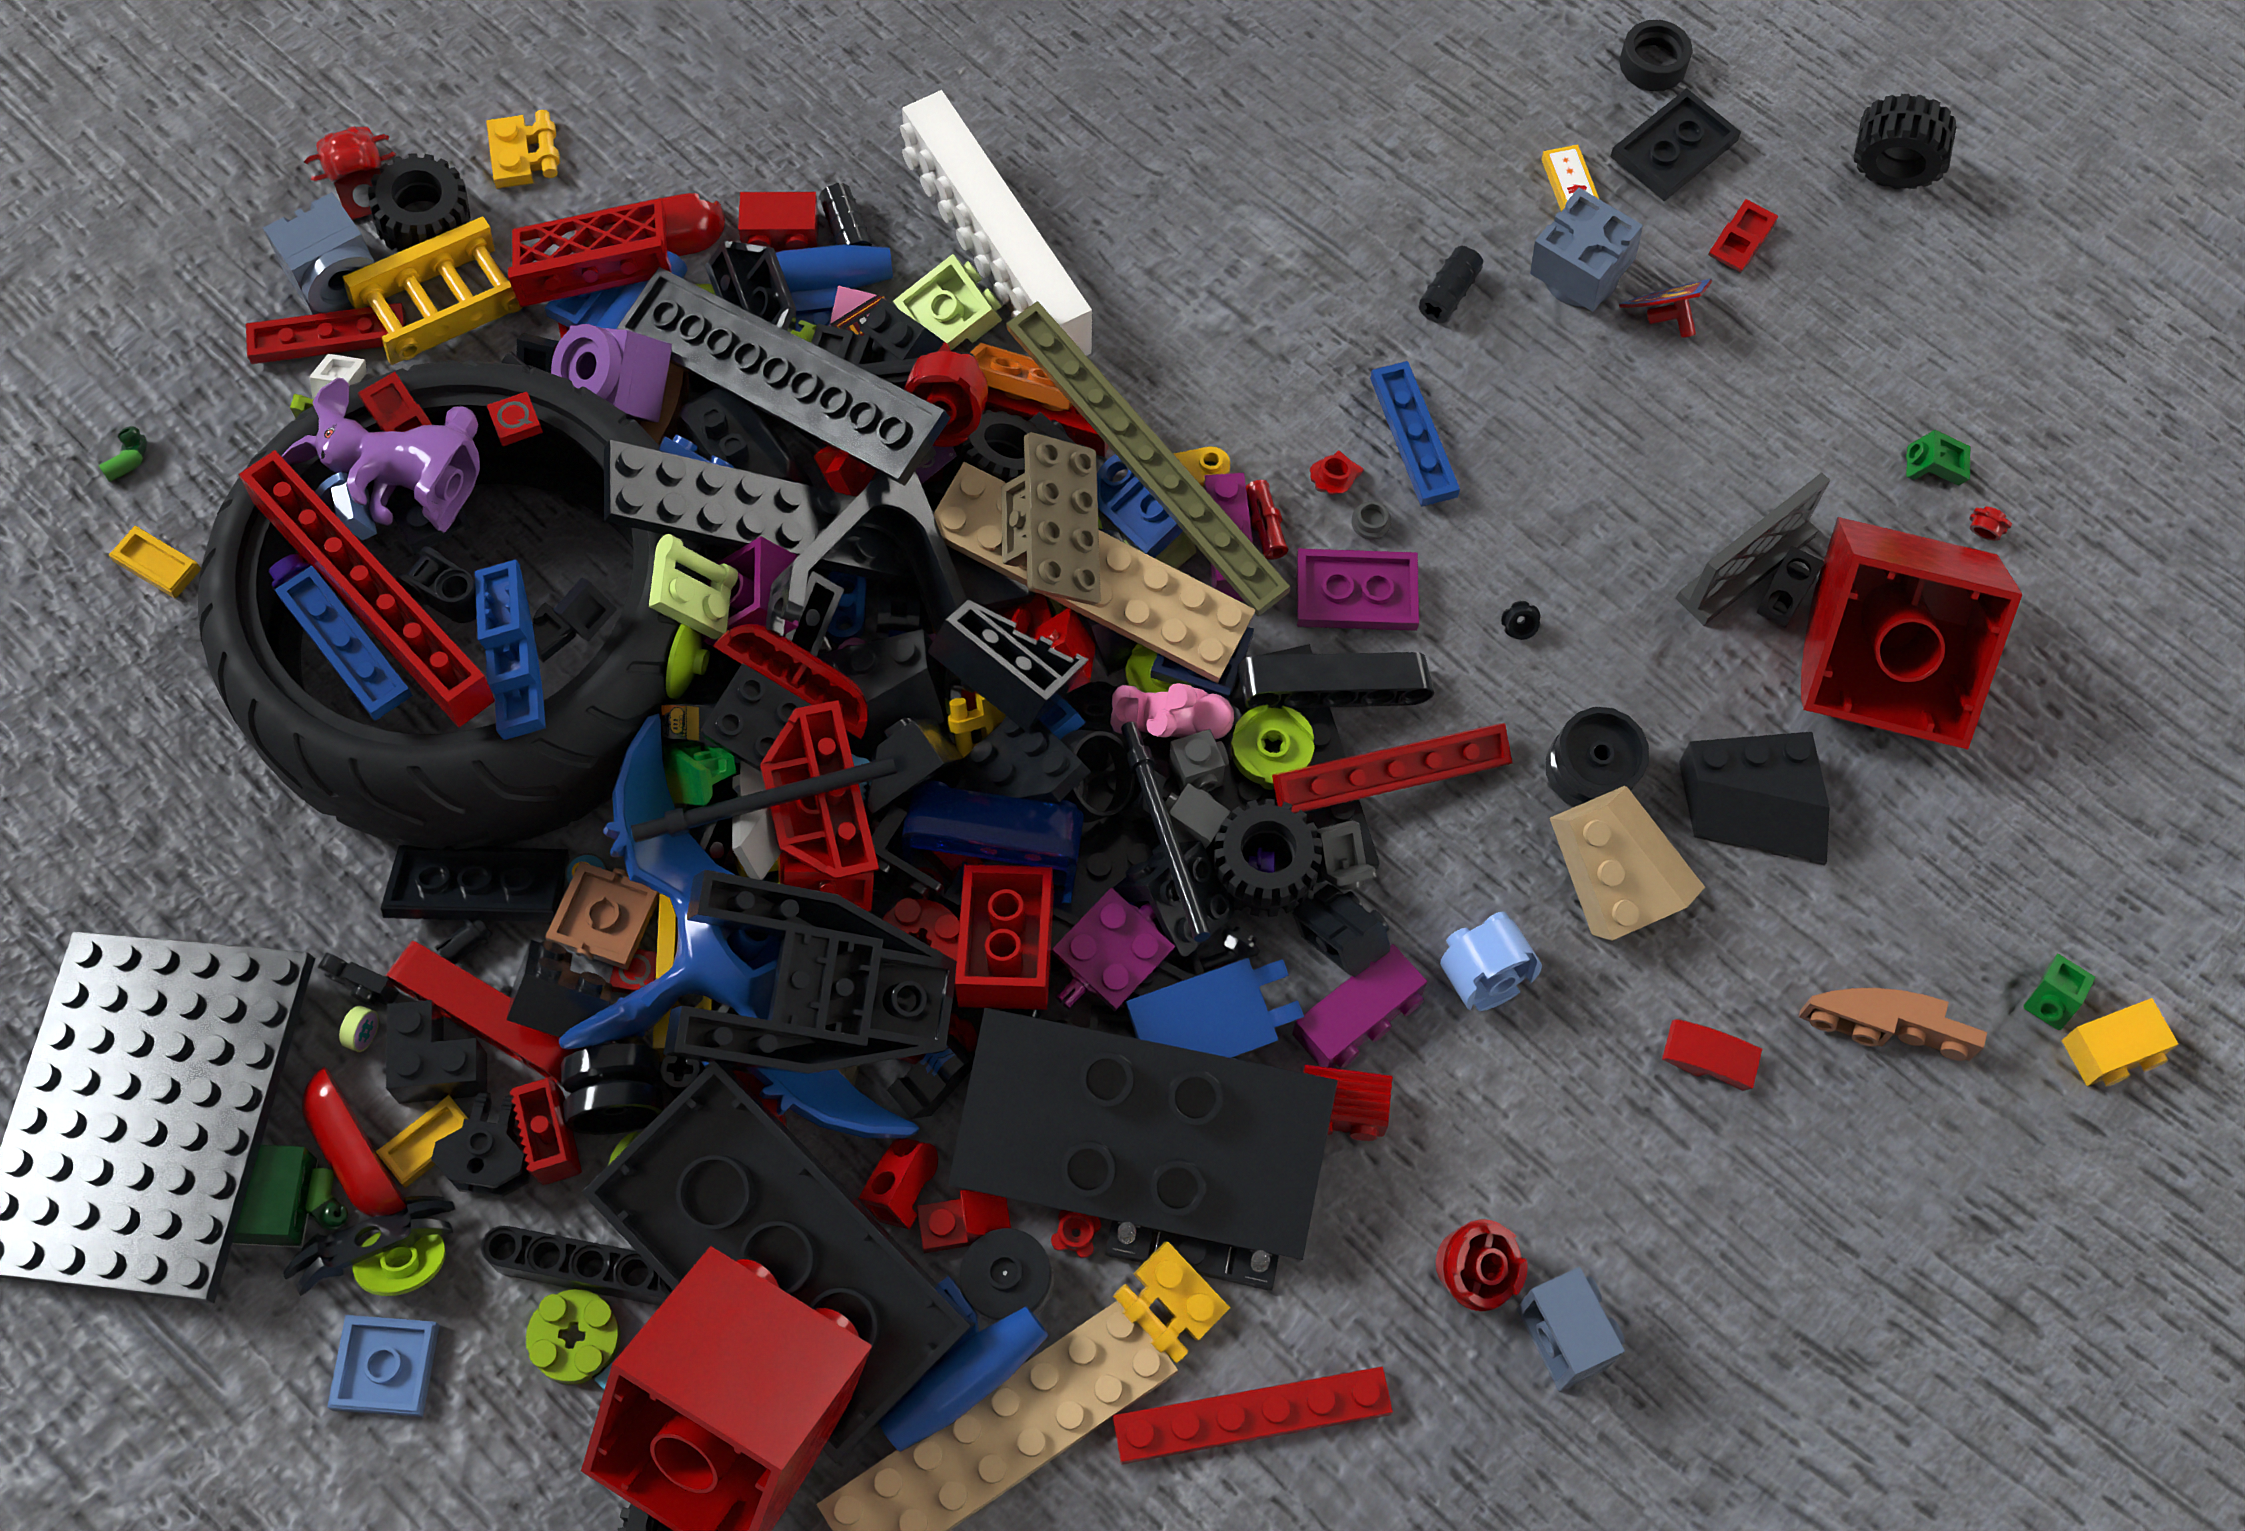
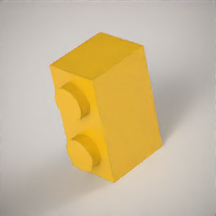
M2153 998L2080 1025L2061 1040L2086 1086L2103 1081L2106 1087L2130 1076L2128 1070L2141 1066L2142 1070L2146 1072L2166 1063L2168 1059L2165 1054L2179 1044Z

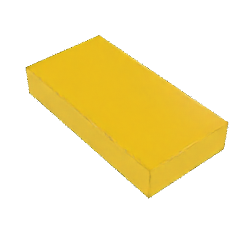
M134 526L109 554L114 563L174 599L181 594L201 571V567L196 561L137 526Z
M448 1095L378 1149L376 1153L403 1187L406 1188L436 1165L431 1160L435 1142L462 1128L464 1119L468 1118Z

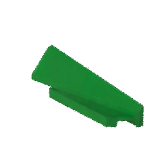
M688 739L662 744L665 777L673 803L705 806L713 795L712 785L736 773L734 756L722 748L705 746V743L688 741Z

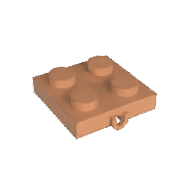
M580 861L545 939L562 945L565 949L575 952L579 957L584 955L591 961L596 959L628 970L657 906L660 893L643 884L630 881L628 873L622 869L615 868L611 872Z

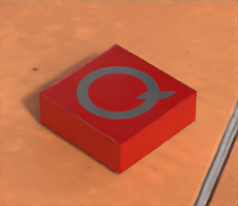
M527 391L487 405L502 446L543 433Z
M637 949L628 970L613 966L609 981L612 984V991L631 994L655 981L657 952Z

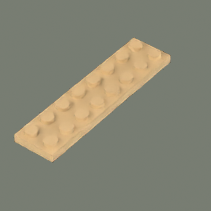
M963 462L933 514L945 545L1027 586V562L1017 567L1003 564L1001 486L1006 483ZM1098 530L1101 601L1096 605H1089L1054 596H1045L1218 684L1256 609Z
M1116 1301L1021 1365L1006 1382L951 1425L901 1452L898 1450L894 1451L816 1505L832 1531H950L1111 1420L1113 1415L1121 1413L1177 1374L1178 1369L1165 1351L1160 1353L1151 1344L1153 1341L1151 1336L1136 1321L1131 1323L1122 1313L1124 1308Z

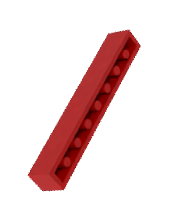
M276 450L238 474L256 507L299 554L315 568L323 580L459 728L495 702L485 675Z

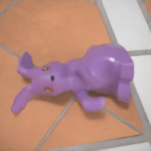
M336 378L322 387L312 402L319 417L317 435H307L296 441L281 457L289 465H295L319 455L321 463L331 471L349 473L346 484L351 498L360 505H365L368 502L364 490L367 484L374 480L368 508L373 521L386 526L393 522L392 513L386 508V504L395 488L403 486L414 491L415 499L423 506V515L438 531L440 530L442 533H445L471 494L480 471L479 452L473 442V437L477 433L478 422L473 411L463 406L453 407L447 412L445 425H423L406 432H368L355 420L344 418L349 404V383L344 378Z

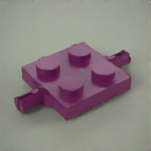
M1110 888L1052 949L1051 953L1067 967L1073 979L1055 996L1062 1003L1072 991L1074 992L1064 1002L1063 1006L1069 1010L1086 991L1099 997L1115 1012L1174 949L1175 946L1157 930L1152 921L1156 915L1149 901L1139 909L1129 904L1113 888Z

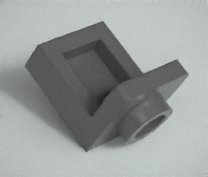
M1352 820L1318 829L1316 838H1321L1322 842L1320 869L1323 880L1338 886L1339 889L1349 890L1363 886V880L1376 877L1375 867L1366 864L1358 822Z

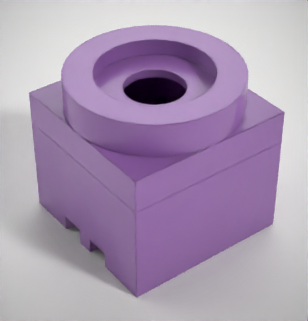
M590 324L570 325V330L561 338L555 349L551 374L571 380L576 388L586 387L625 412L626 419L659 423L672 344L629 330L600 328Z

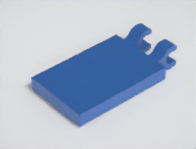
M1249 958L1124 1002L1138 1039L1230 1058L1278 1041L1275 1027L1304 1017L1299 1001L1268 1011L1259 988L1262 985L1289 976L1283 959L1253 970Z

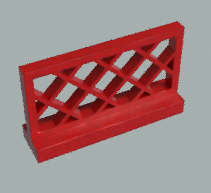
M662 198L512 229V267L508 268V279L520 307L647 281L652 278L658 267L672 273L667 255L665 208ZM654 214L644 224L637 221L641 216ZM616 223L608 231L599 229L604 224ZM627 229L635 231L626 240L619 237ZM578 231L569 240L562 237L567 232ZM590 236L597 239L588 248L581 245ZM541 238L532 247L523 244V241ZM553 244L560 247L550 256L544 253Z

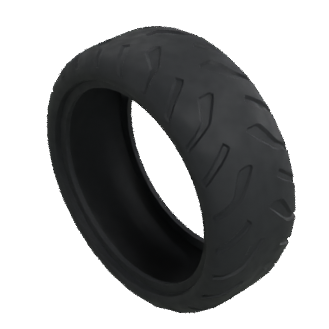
M453 360L416 364L411 366L408 371L401 368L350 385L349 404L344 416L346 419L355 420L368 432H383L359 398L358 392L396 372L432 425H445L447 412L453 407L463 406L473 411L478 422L477 433L473 437V442L479 452L480 471L474 485L510 484L550 491L589 508L603 519L604 447L609 440L659 451V445L637 421L630 422L626 419L625 412L583 386L576 388L569 379L536 368L527 371L524 370L522 365L478 360H469L462 364ZM527 391L543 433L502 446L487 405ZM314 406L300 413L294 421H291L251 459L247 468L274 450L282 456L296 441L307 435L316 436L319 430V417ZM319 455L310 460L290 465L314 492L321 483L336 474V472L331 471L321 463ZM238 477L217 513L202 562L198 589L201 642L211 676L235 723L262 760L280 780L322 814L336 816V821L386 841L397 839L402 845L442 850L446 846H451L456 850L506 845L517 840H528L568 826L572 821L583 818L613 799V790L624 752L647 717L656 714L660 716L662 703L671 700L666 692V671L671 647L681 623L649 607L656 547L664 534L609 523L634 550L633 573L628 596L621 615L609 638L596 656L569 683L544 700L546 728L507 740H503L496 731V723L467 731L444 734H410L387 731L343 717L307 694L301 671L303 628L275 592V588L272 586L274 579L269 573L270 568L276 562L289 555L299 554V552L252 502L240 477ZM374 480L370 481L366 486V488L369 491L370 498L373 490ZM330 508V510L336 515L335 508ZM678 538L683 542L684 547L709 559L705 543ZM678 562L675 563V569L707 585V577ZM703 642L702 649L708 650L709 644ZM661 737L662 744L670 743L673 740Z

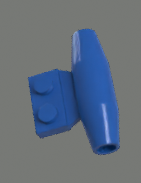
M842 244L776 252L796 307V331L798 332L802 330L798 324L800 320L814 325H830L838 286L856 289L893 278L890 247Z
M667 251L672 273L684 278L687 272L685 262L676 254ZM649 280L552 300L545 306V312L547 317L569 328L570 325L590 324L600 328L617 329Z
M947 1276L938 1283L976 1325L879 1422L884 1434L898 1451L901 1452L951 1425L1006 1382L1049 1335L1027 1306L979 1331L978 1315L955 1281Z

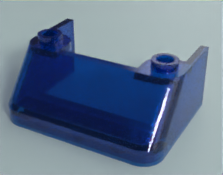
M926 781L923 785L915 787L912 793L901 838L902 860L913 866L916 848L1036 867H1052V869L1067 871L1063 902L1071 903L1084 814L1077 809L1074 803L1061 800L1060 802L1047 803L949 788L948 785L939 781Z

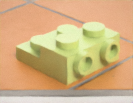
M954 254L893 300L899 310L949 345L950 350L954 349L966 338L974 343L1002 321V318L997 313V310L1002 307L1000 302L989 288L982 292L977 285L982 280L980 274L969 261L963 265Z

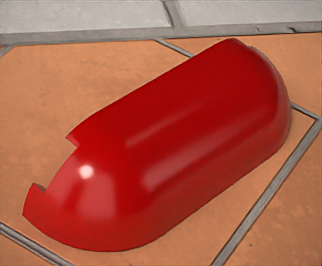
M696 193L662 198L665 208L667 251L677 256L698 253L711 247L722 235L725 227L723 208L718 201L711 203L700 200L699 194ZM654 214L641 216L637 221L644 224ZM616 223L604 224L599 229L608 231ZM627 229L619 237L626 240L635 231ZM590 236L581 245L588 248L597 239Z
M744 624L734 627L725 632L714 644L713 647L740 664H746L811 705L839 700L845 729L858 738H862L868 722L866 698L853 680L786 637L766 630V626L758 624Z
M324 1066L312 1076L303 1093L302 1114L308 1129L347 1197L362 1214L375 1217L402 1211L406 1207L402 1194L381 1158L376 1153L374 1146L331 1072Z

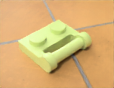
M666 534L659 540L656 547L649 607L716 640L727 632L731 589L737 582L738 571L725 563L718 565L684 547L680 539L671 534ZM678 562L709 578L711 586L709 587L675 569V563Z

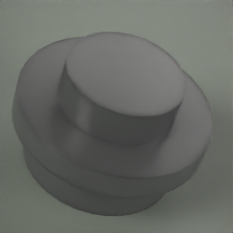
M1367 501L1354 510L1351 520L1352 527L1359 536L1365 539H1379L1388 533L1391 526V515L1382 503Z

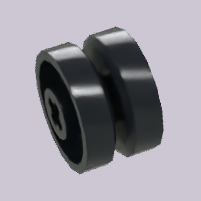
M1592 707L1580 711L1573 716L1554 739L1546 756V776L1552 790L1565 803L1573 807L1623 786H1627L1631 791L1643 777L1649 763V744L1642 728L1629 715L1614 708Z
M637 1044L595 1046L574 1052L565 1057L560 1064L562 1086L565 1091L571 1093L563 1102L565 1125L569 1130L592 1135L632 1132L648 1127L664 1111L663 1093L660 1088L654 1086L660 1080L661 1074L660 1056L657 1050Z

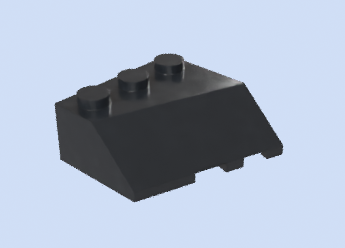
M1812 732L1689 742L1679 761L1695 838L1742 848L1749 845L1772 850L1774 855L1788 857L1791 854L1809 858L1811 863L1821 865L1827 863L1830 807Z

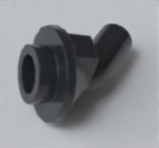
M1235 926L1233 931L1224 929L1221 935L1226 951L1200 959L1204 973L1237 961L1257 956L1260 953L1259 948L1255 945L1257 938L1250 932Z

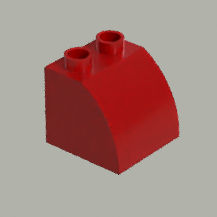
M1837 517L1824 558V564L1814 589L1807 623L1801 669V701L1803 710L1968 750L2022 597L2021 590L1999 556L1977 549Z
M710 1246L612 1363L581 1472L673 1531H772L814 1465L850 1402L872 1345L859 1338L854 1325L842 1314L827 1308L814 1310L780 1289L775 1277L761 1264L749 1259L735 1261Z

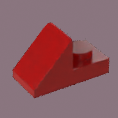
M830 446L818 451L814 456L826 481L832 490L838 493L857 497L867 487L876 472Z
M960 1190L961 1199L918 1205L917 1210L924 1254L971 1246L979 1237L990 1231L1011 1228L1006 1197L973 1190Z

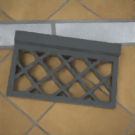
M1822 472L1708 561L1702 574L1681 589L1676 599L1705 626L1779 567L1791 546L1801 549L1815 538L1819 530L1809 520L1830 479Z

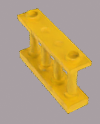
M483 216L342 276L348 299L354 309L371 306L389 333L382 336V340L391 366L403 360L412 359L425 350L523 308L518 303L510 281L507 280L490 255L491 252L495 251L490 225ZM473 260L477 261L494 286V288L475 296L472 295L455 269ZM441 275L459 303L438 312L420 283ZM404 290L407 291L424 317L405 327L401 325L385 298Z

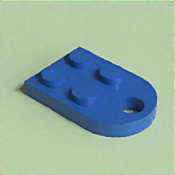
M1115 454L1097 472L1098 508L1141 552L1156 558L1183 530L1129 469L1125 478L1118 482H1112L1117 472L1128 469Z

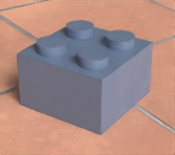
M1581 1267L1532 1288L1516 1308L1559 1392L1608 1369L1625 1352L1622 1344L1625 1342L1619 1325L1613 1318H1607L1599 1303L1602 1301V1295L1598 1285L1591 1276L1585 1277Z

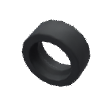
M1646 20L1638 23L1627 33L1619 58L1621 71L1626 79L1638 88L1648 91H1665L1673 88L1684 79L1693 53L1691 39L1683 29L1668 21ZM1645 45H1656L1671 52L1677 61L1667 66H1656L1641 59L1635 49Z

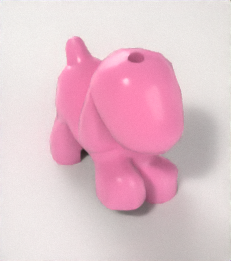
M1173 684L1169 687L1168 692L1144 693L1134 686L1122 685L1112 695L1113 710L1110 724L1114 731L1123 734L1121 730L1123 724L1134 721L1137 723L1139 731L1157 737L1167 738L1172 736L1183 738L1210 729L1216 740L1224 737L1231 730L1234 722V711L1227 699L1218 694H1208L1202 689L1186 684Z

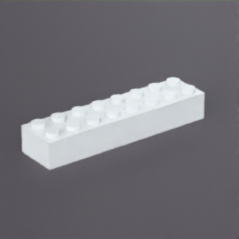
M940 90L903 107V125L900 126V131L906 146L902 150L904 160L910 170H917L925 193L929 197H935L943 220L947 224L950 222L953 224L961 247L965 251L968 249L971 251L979 274L983 278H989L993 284L994 295L1002 306L1007 305L1013 319L1038 301L1086 356L1091 354L1092 309L943 91Z

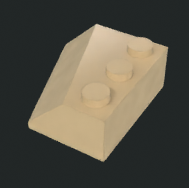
M1627 786L1620 787L1550 817L1591 934L1613 941L1687 908L1705 888Z

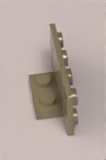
M1030 432L1024 436L1025 473L1001 486L1003 564L1017 567L1027 562V587L1029 591L1096 605L1101 601L1096 451L1092 448Z

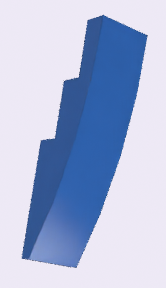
M515 559L475 571L478 641L484 647L486 653L487 682L495 695L496 731L503 740L545 729L543 689L538 653L520 564Z

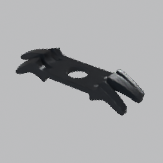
M440 1196L404 1197L406 1207L400 1212L385 1216H375L331 1235L324 1236L317 1233L298 1251L294 1259L283 1271L284 1278L289 1279L296 1273L309 1267L296 1285L299 1295L302 1296L321 1279L342 1276L344 1274L343 1269L402 1244L410 1248L424 1236L453 1233L450 1222L425 1218L455 1210L454 1202L446 1201L444 1197ZM371 1230L381 1231L379 1239L374 1244L367 1247L357 1246L359 1238L364 1233Z

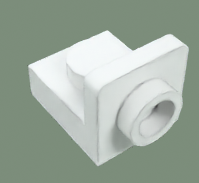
M327 354L309 377L312 399H315L322 387L336 378H344L349 383V386L359 383L367 373L365 359Z

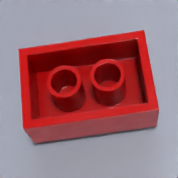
M964 864L955 976L958 1007L1047 1010L1054 902L1052 867Z

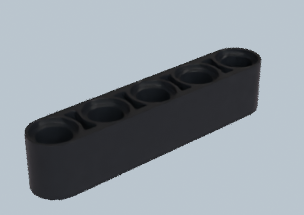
M1420 652L1256 655L1242 660L1237 667L1244 703L1250 709L1262 705L1282 709V706L1289 708L1407 706L1424 703L1434 696L1425 655Z
M512 1226L492 1228L485 1234L481 1242V1252L485 1260L496 1272L505 1276L571 1289L586 1290L592 1293L661 1306L671 1294V1288L634 1250ZM507 1242L516 1243V1249L509 1258L505 1260L496 1259L497 1251L503 1244ZM547 1252H560V1258L553 1267L548 1269L540 1268V1260ZM594 1259L604 1260V1267L598 1275L594 1277L583 1276L586 1264ZM634 1269H648V1276L642 1284L637 1286L627 1284V1278Z

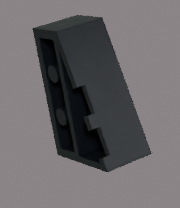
M967 600L945 620L927 652L1027 732L1070 690L1089 659L1079 654H1076L1073 659L1051 648L1053 641L1043 636H1040L1037 641L1015 630L1017 623Z

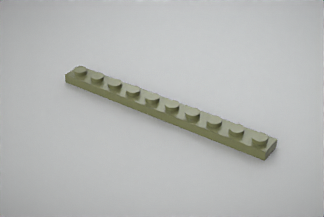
M1038 301L1006 323L1008 332L1248 606L1256 609L1255 613L1258 617L1290 593V585Z

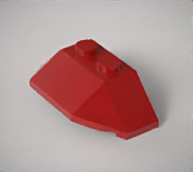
M839 700L795 708L760 764L765 790L854 767ZM859 784L770 807L779 850L834 880L879 870Z

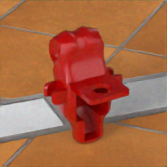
M353 126L340 132L325 135L316 144L318 154L309 156L304 161L305 164L309 165L320 160L325 174L312 176L310 180L320 182L329 179L333 182L342 207L352 220L372 214L370 206L361 207L355 203L353 199L355 188L359 185L372 186L371 179L373 175H381L379 169L381 163L393 159L396 155L392 151L389 154L380 156L376 143L384 140L388 141L390 136L382 134L373 137L368 127Z

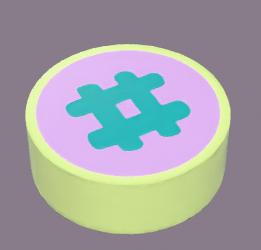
M356 1006L351 1009L340 1027L339 1038L341 1045L357 1052L366 1050L372 1043L378 1030L379 1017L377 1012L363 1006Z

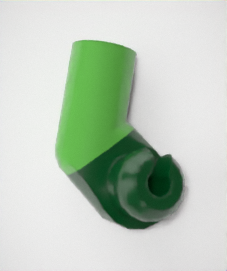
M134 426L126 427L119 432L118 438L123 444L120 454L99 465L109 482L138 468L142 463L147 448V439Z
M314 1168L311 1173L305 1205L306 1211L321 1228L338 1230L345 1225L348 1218V1210L344 1204L341 1205L331 1195L335 1174L329 1169Z

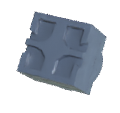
M1578 187L1566 202L1562 212L1559 211L1556 214L1553 223L1547 225L1535 240L1530 274L1543 281L1551 294L1561 302L1572 306L1586 307L1594 312L1601 302L1613 294L1619 279L1636 259L1643 225Z
M333 192L311 202L310 211L304 213L300 208L294 211L296 218L289 220L282 217L263 227L285 275L312 314L354 308L348 299L342 276L373 264L375 261L370 255L361 232Z

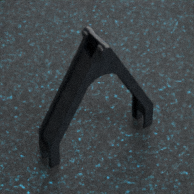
M916 471L906 486L880 473L773 581L770 589L766 630L783 636L785 620L792 623L794 620H800L804 608L808 571L850 528L865 526L878 529L888 535L902 549L937 636L945 620L967 601V597ZM944 666L942 698L948 701L954 698H961V689L970 693L975 691Z

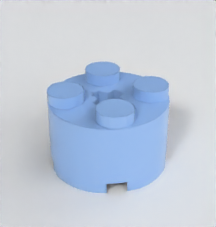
M1504 911L1493 914L1484 924L1471 931L1468 928H1461L1451 934L1446 940L1449 948L1442 956L1440 962L1442 969L1467 1009L1471 1010L1472 1006L1475 1005L1478 1011L1494 1008L1512 999L1520 993L1516 985L1526 977L1531 984L1542 969L1540 960L1515 921L1510 919Z

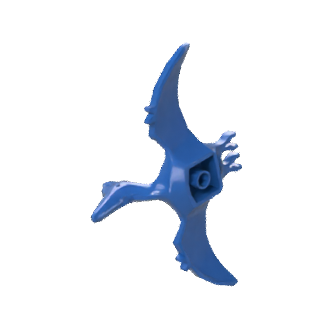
M659 714L647 717L624 752L613 790L614 822L607 823L603 833L616 840L610 850V855L624 858L630 881L643 884L671 899L678 922V942L675 959L670 970L660 978L634 991L625 998L620 997L613 1005L570 1028L559 1039V1045L563 1049L582 1048L634 1036L643 1037L646 1031L654 1027L681 996L688 994L706 996L732 1007L741 1016L768 1020L781 937L686 920L693 876L703 870L735 874L717 865L689 833L673 838L670 834L637 843L634 841L631 825L665 817L666 811L675 809L667 786L663 766L661 719ZM746 1067L749 1072L765 1085L760 1091L759 1096L763 1099L777 1100L776 1112L778 1115H782L790 1109L819 1127L862 1138H906L917 1134L920 1129L915 1123L880 1107L859 1092L838 1069L803 1074Z

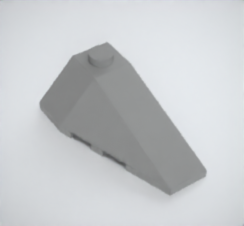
M734 756V761L737 764L740 763V775L733 777V789L738 793V797L765 790L762 773ZM770 807L732 817V849L749 878L763 880L782 853L779 850Z

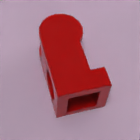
M898 1138L892 1142L886 1153L883 1154L858 1197L880 1223L910 1230L918 1215L912 1209V1206L925 1182L934 1176L938 1167V1152L935 1146L921 1141Z

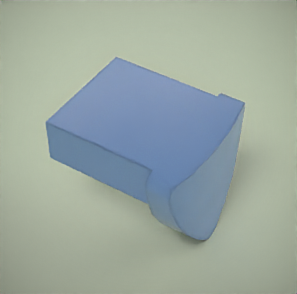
M345 472L336 473L321 483L315 493L329 508H335L336 516L356 537L364 540L376 535L375 522L368 508L370 502L368 489L365 488L364 490L368 502L365 505L357 504L351 498L346 484L349 474Z

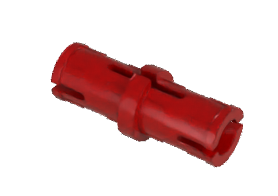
M1266 480L1252 481L1246 485L1247 497L1253 514L1250 518L1252 528L1258 531L1264 557L1269 560L1281 558L1289 551L1280 526L1283 520L1281 512L1274 506L1269 483Z

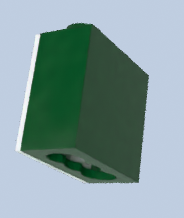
M260 1146L232 1244L303 1247L309 1215L305 1205L312 1169L317 1168L318 1159L305 1147Z

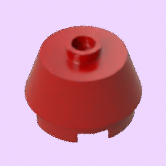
M1478 1219L1458 1228L1442 1241L1436 1255V1271L1441 1283L1461 1305L1474 1311H1489L1503 1305L1512 1295L1517 1296L1520 1293L1526 1280L1528 1262L1526 1258L1521 1257L1518 1243L1515 1240L1517 1236L1512 1231L1496 1221Z

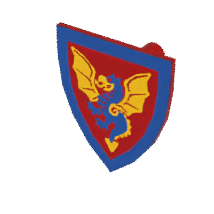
M1712 279L1653 292L1620 303L1619 308L1646 307L1674 302L1671 305L1648 309L1649 323L1655 324L1677 319L1681 338L1696 335L1689 299L1702 296L1712 283Z

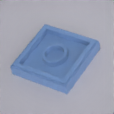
M345 1315L327 1408L335 1411L423 1417L440 1325L433 1321Z

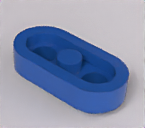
M831 571L827 577L829 581L843 589H853V592L850 594L842 593L826 632L827 637L831 641L842 644L846 639L860 638L864 633L867 584L864 577ZM843 623L852 625L847 630H840L838 628Z

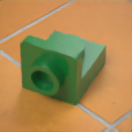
M1933 430L1908 445L1906 476L1915 480L1931 472L1959 486L1970 480L1971 446L1937 430Z
M2057 953L2049 963L2037 988L2026 1000L2024 1009L2055 1029L2062 1030L2082 1006L2096 977Z

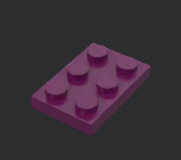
M1298 548L1297 627L1417 631L1419 626L1418 552Z

